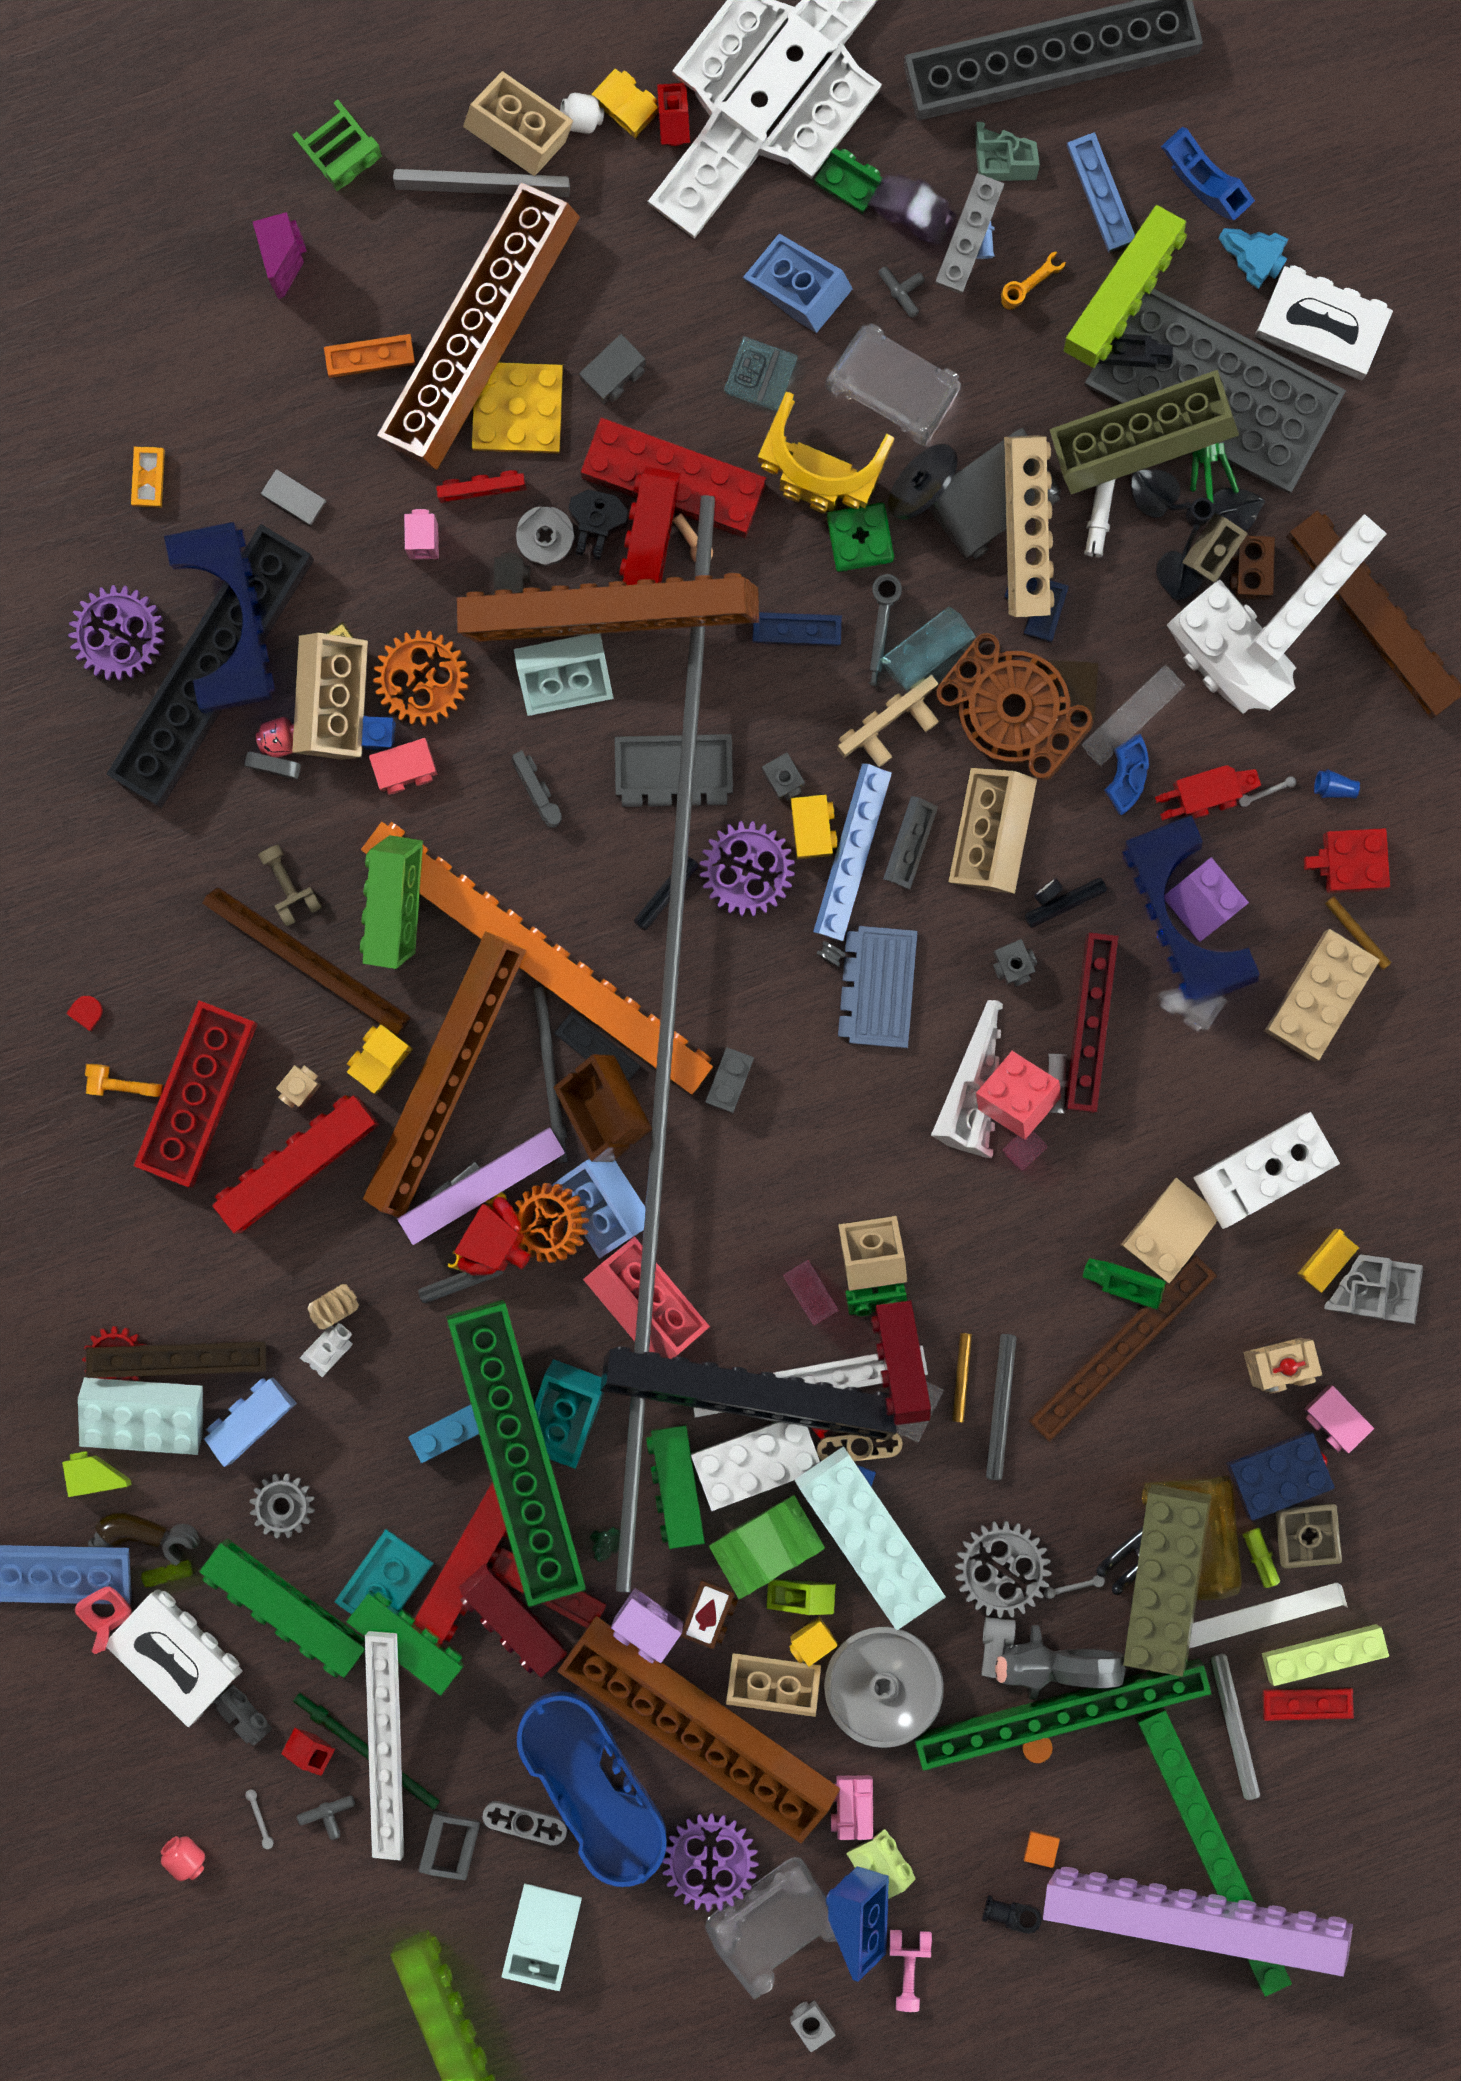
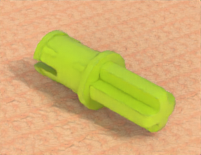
M1256 1528L1242 1534L1252 1556L1250 1562L1255 1564L1263 1586L1270 1588L1280 1583L1271 1559L1273 1553L1268 1551L1261 1534V1529Z

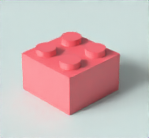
M1011 1051L976 1092L978 1110L1026 1140L1060 1100V1082L1036 1065Z

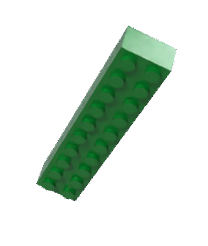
M500 1300L446 1316L528 1607L586 1590L506 1303L504 1300Z

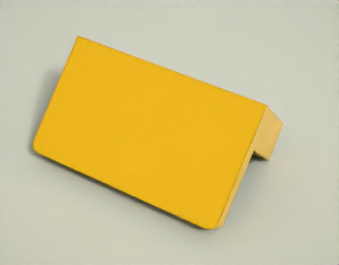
M1334 1229L1298 1272L1300 1277L1320 1293L1325 1290L1359 1249L1357 1245L1343 1235L1344 1232L1341 1229Z

